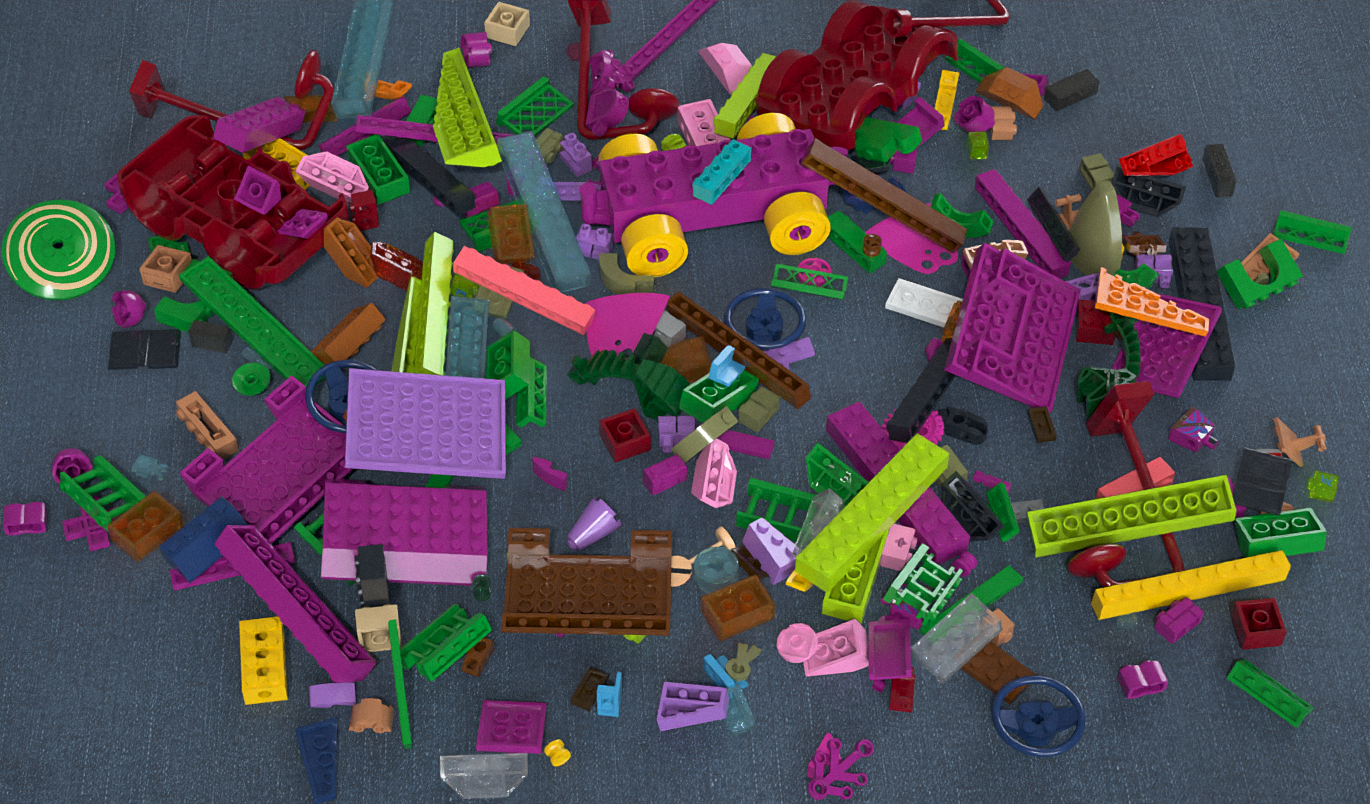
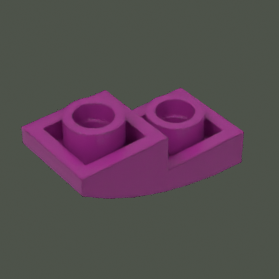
M533 457V472L547 484L565 491L568 486L567 473L552 469V462L546 459Z

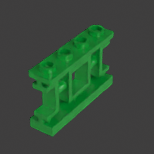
M922 543L892 583L883 600L890 604L894 599L896 600L895 604L898 606L903 600L919 611L916 618L920 619L922 617L924 619L922 624L926 626L929 620L932 622L939 614L938 610H942L947 600H949L955 589L962 581L960 575L963 570L959 569L956 573L953 566L948 571L932 561L934 554H927L926 552L929 547ZM921 561H923L924 564L922 565V567H920L919 570L916 571L915 569L917 568V566L920 564ZM919 579L935 590L932 593L916 581ZM948 579H951L948 586L945 589H943L942 586L944 585V583H946ZM907 582L908 586L900 593V589ZM933 600L936 601L930 611L926 610Z
M453 604L400 649L402 668L406 670L417 663L416 667L420 675H425L426 679L430 682L434 681L492 631L485 615L479 612L468 620L465 610L463 608L460 609L457 604Z

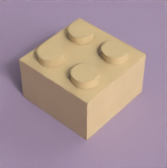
M498 2L484 22L487 38L517 46L530 26L529 10Z
M384 605L373 608L364 607L355 610L358 641L367 652L391 650L388 622L394 619L397 622L399 645L402 648L397 605Z

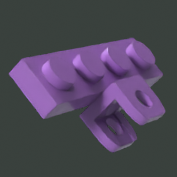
M809 337L794 341L781 348L763 351L788 370H790L789 363L815 356Z

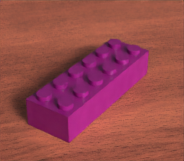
M275 97L219 118L213 138L244 153L301 130L305 110L300 109L296 104L286 102L281 97Z

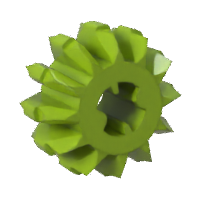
M677 134L668 135L661 142L663 151L686 147L684 139Z

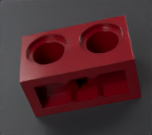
M367 190L351 194L352 202H349V208L351 213L353 212L350 215L352 223L360 231L379 227L373 191Z

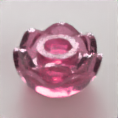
M575 42L568 45L566 55L573 61H579L580 43Z

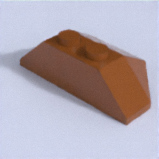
M1008 67L985 76L975 91L1003 106H1011L1012 110L1033 120H1036L1043 108L1036 80Z
M340 218L332 220L324 228V248L345 277L365 288L369 287L379 277L376 253L354 223L341 220Z

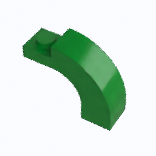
M941 193L934 195L930 207L967 229L966 238L982 237L990 233L993 220L985 210L975 213H963L953 208Z

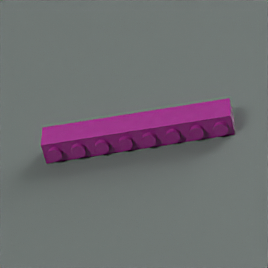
M995 169L976 175L975 189L1016 240L1023 241L1028 255L1033 262L1059 279L1068 276L1071 261L1068 263L1063 260L1048 233L1042 228L1040 222L1033 217L1031 211L1025 207L1022 200L1016 196L1013 189L1007 185L1002 175H999Z

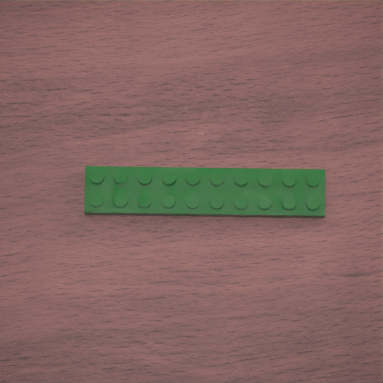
M209 256L179 274V280L285 380L292 375L304 386H307L312 375L324 366L314 354ZM325 375L318 380L316 385L325 379Z

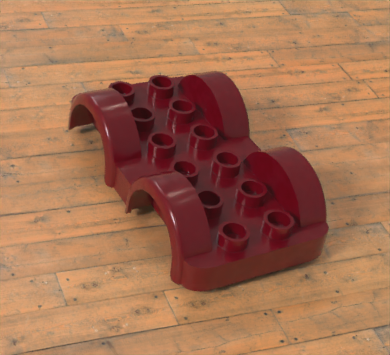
M849 0L838 7L825 27L821 46L812 54L797 49H787L771 61L763 74L758 95L755 99L757 116L767 113L783 114L793 121L796 129H811L814 140L817 139L829 147L853 149L855 147V132L870 112L880 104L897 112V107L909 97L917 95L918 78L923 74L926 66L940 54L949 56L955 61L958 60L957 35L942 27L924 25L912 28L910 33L904 37H890L883 28V18L885 13L890 10L889 8L874 6L860 0Z
M205 115L185 117L120 169L117 174V180L121 195L130 211L145 228L156 236L169 241L179 240L186 234L202 243L208 256L223 270L231 272L233 280L240 286L248 289H259L266 283L275 284L287 279L324 246V228L332 220L340 218L341 220L349 221L347 201L343 193L339 195V199L328 207L309 196L304 188L295 182L287 161H278L264 153L262 147H259L257 153L246 160L229 150L224 143L214 139L211 121ZM248 166L279 181L281 200L265 215L234 200ZM299 210L324 212L328 215L326 223L308 239L279 234L278 232L283 224L291 220Z

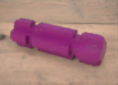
M979 470L975 472L973 477L975 482H983V485L990 488L995 487L1002 481V479L992 475H984V472ZM1007 481L1001 482L1005 484L1007 493H1009L1012 484Z

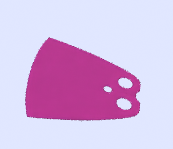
M892 217L879 222L865 232L867 235L876 234L882 239L881 246L885 248L889 256L924 274H932L938 271L940 266L951 265L958 260L957 251L951 253ZM926 250H931L932 253H931V254H926L925 251H926ZM948 252L951 254V258L943 260L940 258V253ZM928 260L932 262L933 266L930 269H925L921 266V263Z
M629 293L602 297L586 302V304L595 309V319L587 330L591 356L597 350L600 352L602 350H615L617 357L620 352L630 348L632 349V355L636 359L653 334L670 296L658 293ZM621 340L620 345H615L616 341Z

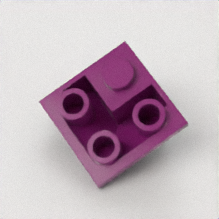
M299 210L291 220L283 224L278 232L279 234L308 239L326 223L328 215L324 212Z

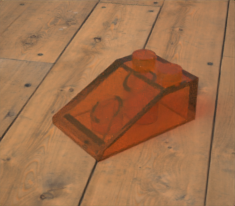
M703 336L684 339L648 357L649 361L671 366L689 383L696 382L710 373L711 361Z

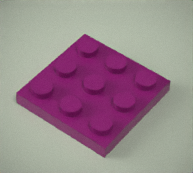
M483 700L476 751L541 754L547 703Z

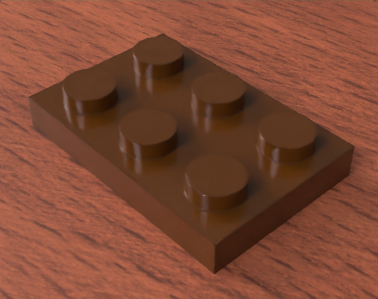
M988 639L961 664V670L995 695L1004 685L1014 679L1037 675ZM1030 684L1013 689L1006 695L1004 701L1011 705Z

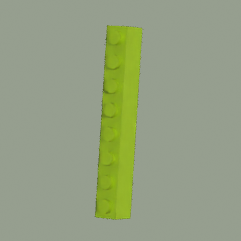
M762 53L759 59L755 60V64L750 67L749 73L744 75L743 81L739 82L736 91L732 92L731 98L726 100L725 106L721 107L718 116L714 117V133L735 138L756 108L755 99L758 95L761 79L765 70L776 56Z

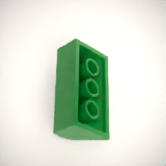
M1312 508L1281 512L1280 516L1269 513L1235 518L1239 547L1245 558L1283 550L1285 556L1324 551L1327 531Z

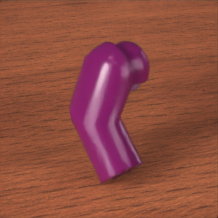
M938 338L931 339L925 348L929 363L932 356L936 354L935 351L943 344Z

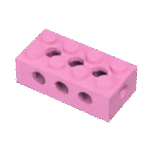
M711 99L678 107L677 122L688 145L700 146L730 140L729 137L714 133L715 126H713V120L716 115L718 116V113Z

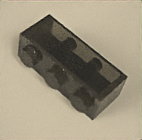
M1086 69L1046 86L1044 100L1055 111L1061 110L1097 94L1100 81Z
M1224 144L1206 145L1203 163L1215 197L1233 196L1237 181Z

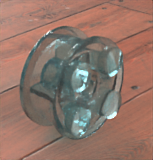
M710 547L701 551L694 561V579L697 586L710 594H723L730 591L738 582V559L733 552L725 547Z

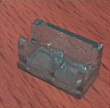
M740 685L728 688L727 692L730 700L725 722L731 735L734 736L754 730V716Z

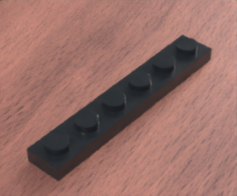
M1038 187L1027 200L1063 260L1069 263L1080 251V247L1044 189Z

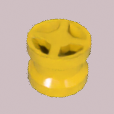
M560 739L550 742L544 749V753L547 757L551 758L550 762L555 767L563 765L571 757L569 750L564 748L565 744Z

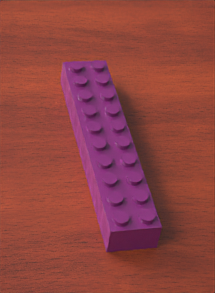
M860 401L827 416L826 432L868 482L900 451ZM930 487L897 520L901 526L915 529L914 537L918 538L916 545L920 547L923 543L928 546L929 549L926 553L929 555L933 553L932 561L938 565L960 555L963 551H968L970 536Z
M227 525L215 542V545L220 550V553L232 563V567L244 577V581L255 589L256 594L268 604V608L277 614L281 623L292 631L293 636L300 640L305 646V650L315 657L319 666L330 674V678L334 682L364 681L377 663L254 525Z

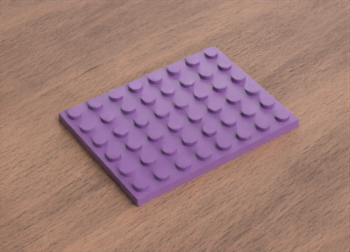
M349 368L345 468L505 479V380Z

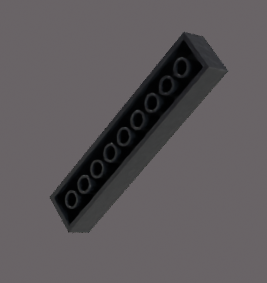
M1172 227L1169 248L1178 298L1220 306L1222 309L1192 371L1193 381H1231L1235 362L1209 229Z

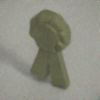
M739 642L736 658L728 660L725 665V672L736 682L747 680L751 672L749 663L761 654L762 649L753 645L746 652L748 644L743 645Z

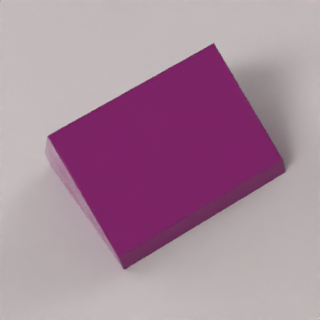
M248 166L234 200L265 215L281 200L279 181Z

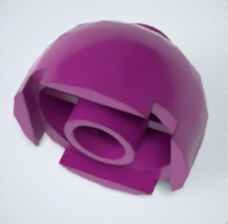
M121 290L113 293L112 301H115V307H112V313L118 326L122 324L121 328H127L139 323L144 316V311H146V304L136 292L130 290Z
M74 448L60 451L51 463L52 477L58 484L60 482V473L63 471L72 479L92 470V464L88 456L81 450Z

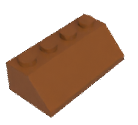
M372 302L354 308L310 352L324 365L334 361L346 360L349 356L352 357L359 351L358 347L360 345H364L370 340L369 336L372 333H376L381 329V324L386 319Z

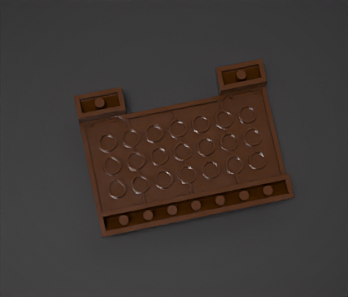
M509 528L504 613H502L501 633L670 636L672 531L631 530V556L549 555L550 528Z

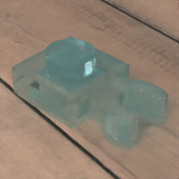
M140 454L131 471L133 474L148 479L154 475L158 480H164V474L160 472L169 473V467L166 464H159L157 459Z

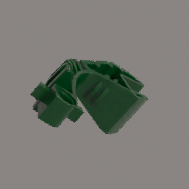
M1110 312V324L1104 326L1106 334L1114 332L1125 355V368L1114 370L1084 367L1077 382V403L1080 404L1086 399L1087 421L1114 385L1136 383L1139 377L1141 354L1137 329L1134 330V323H1137L1136 318Z
M597 350L589 361L586 358L581 359L578 355H575L571 360L573 366L567 376L577 384L582 385L591 382L595 386L600 378L606 377L631 380L635 385L644 416L657 421L658 416H665L667 413L676 417L679 415L683 389L691 385L671 366L643 359L640 365L634 364V355L630 354L625 361V353L620 352L616 357L615 350H611L609 353L607 350H602L601 352Z

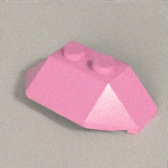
M719 43L699 50V54L729 94H732L734 90L736 91L739 82L743 81L744 75L749 73V69L752 66L737 45Z
M329 152L303 156L295 171L311 187L339 199V195L343 193L347 202H352L351 194L367 191L369 188L359 166Z
M715 439L706 446L696 461L691 493L699 500L714 508L732 503L737 475L733 458L729 453V446L719 439Z

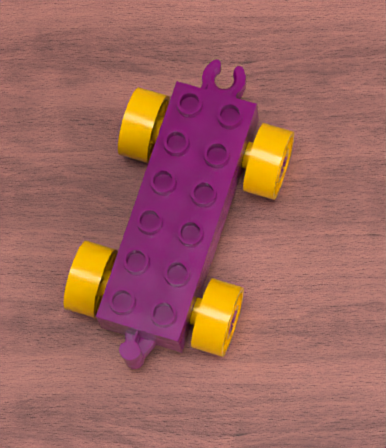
M767 113L752 118L740 129L736 141L751 147V161L712 205L693 196L692 184L695 178L702 174L704 168L712 163L714 157L722 152L723 147L732 140H723L719 143L700 146L689 145L681 149L658 151L655 142L641 134H627L611 140L603 147L598 158L601 190L597 191L596 186L591 183H584L580 186L581 220L585 224L610 225L614 243H622L629 269L636 275L660 277L675 271L686 260L688 247L683 232L764 219L771 245L776 251L786 255H799L814 250L827 239L830 233V222L825 210L827 208L828 186L835 183L801 164L806 148L814 141L811 129H796L789 117L779 113ZM830 147L835 151L839 152L840 154L844 155L845 157H848L847 149L841 147Z

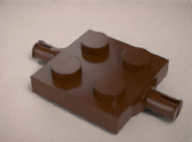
M1134 231L1133 235H1122V244L1133 255H1141L1142 252H1146L1148 255H1159L1160 252H1166V244L1158 235H1143L1140 231Z

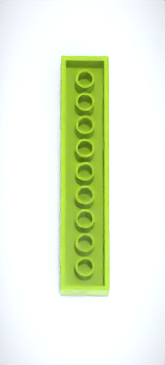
M917 433L796 557L795 572L828 593L947 469L950 453Z
M1227 475L1030 511L1027 512V523L1035 557H1042L1235 521L1237 511Z

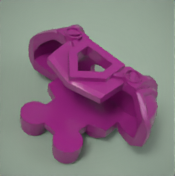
M610 49L594 53L589 60L592 71L590 95L603 90L600 84L607 76L615 81V89L622 85V89L625 92L633 90L635 84L629 79L635 72L633 66L627 65L621 68L620 61L613 59L614 52Z

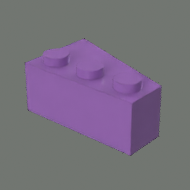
M760 518L749 524L743 539L744 545L753 558L758 559L761 563V569L766 571L771 577L770 582L772 585L789 577L795 570L796 557L802 550L765 519Z
M664 682L657 715L660 731L725 719L730 700L727 688Z

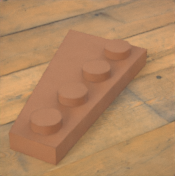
M1271 233L1241 262L1248 276L1253 281L1258 279L1257 276L1264 272L1267 275L1270 274L1269 268L1259 250L1278 240ZM1285 244L1294 260L1297 259L1300 253Z

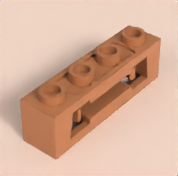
M196 391L176 401L177 410L175 412L177 417L181 421L184 420L186 422V427L191 433L194 432L196 434V439L200 445L204 444L206 449H211L222 459L239 451L236 438ZM200 413L203 415L204 422L213 431L214 440L211 438L208 429L199 420L201 418Z

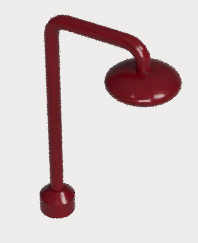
M986 0L998 14L989 16L912 17L906 9H890L884 15L883 28L890 37H904L910 33L912 28L924 25L932 27L1004 25L1008 23L1010 15L999 0Z

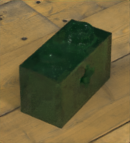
M644 333L632 353L635 357L634 364L640 365L643 359L661 363L669 348L659 337Z

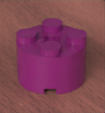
M486 32L461 35L460 49H463L462 56L467 68L490 66L489 53H492L491 43H487Z
M973 95L965 98L959 104L960 109L958 112L955 111L954 114L955 122L975 138L995 125L994 109L979 96L975 97Z

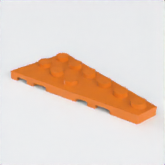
M1100 268L1095 308L1206 337L1209 328L1208 318L1189 309L1182 310L1176 307L1177 303L1171 300L1168 303L1160 299V295L1136 283L1129 284L1122 280L1123 277L1117 274L1114 277L1106 273L1107 269Z

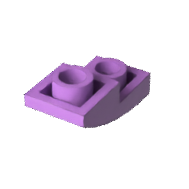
M327 683L310 686V707L353 706L356 703L354 683Z

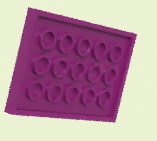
M1158 294L1160 299L1168 303L1171 300L1177 303L1176 307L1182 310L1189 309L1209 319L1206 337L1138 319L1137 323H1134V330L1137 329L1141 354V370L1136 382L1150 381L1153 392L1179 398L1222 309L1220 306ZM1121 349L1111 369L1119 370L1125 368L1126 360L1123 349Z

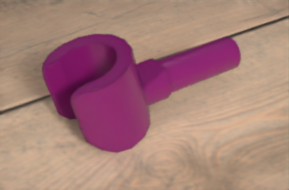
M883 679L874 680L872 689L881 693L887 683Z

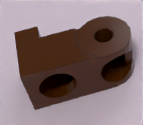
M484 637L468 650L462 665L463 673L480 677L484 665H486L489 657L492 656L495 650L493 640Z

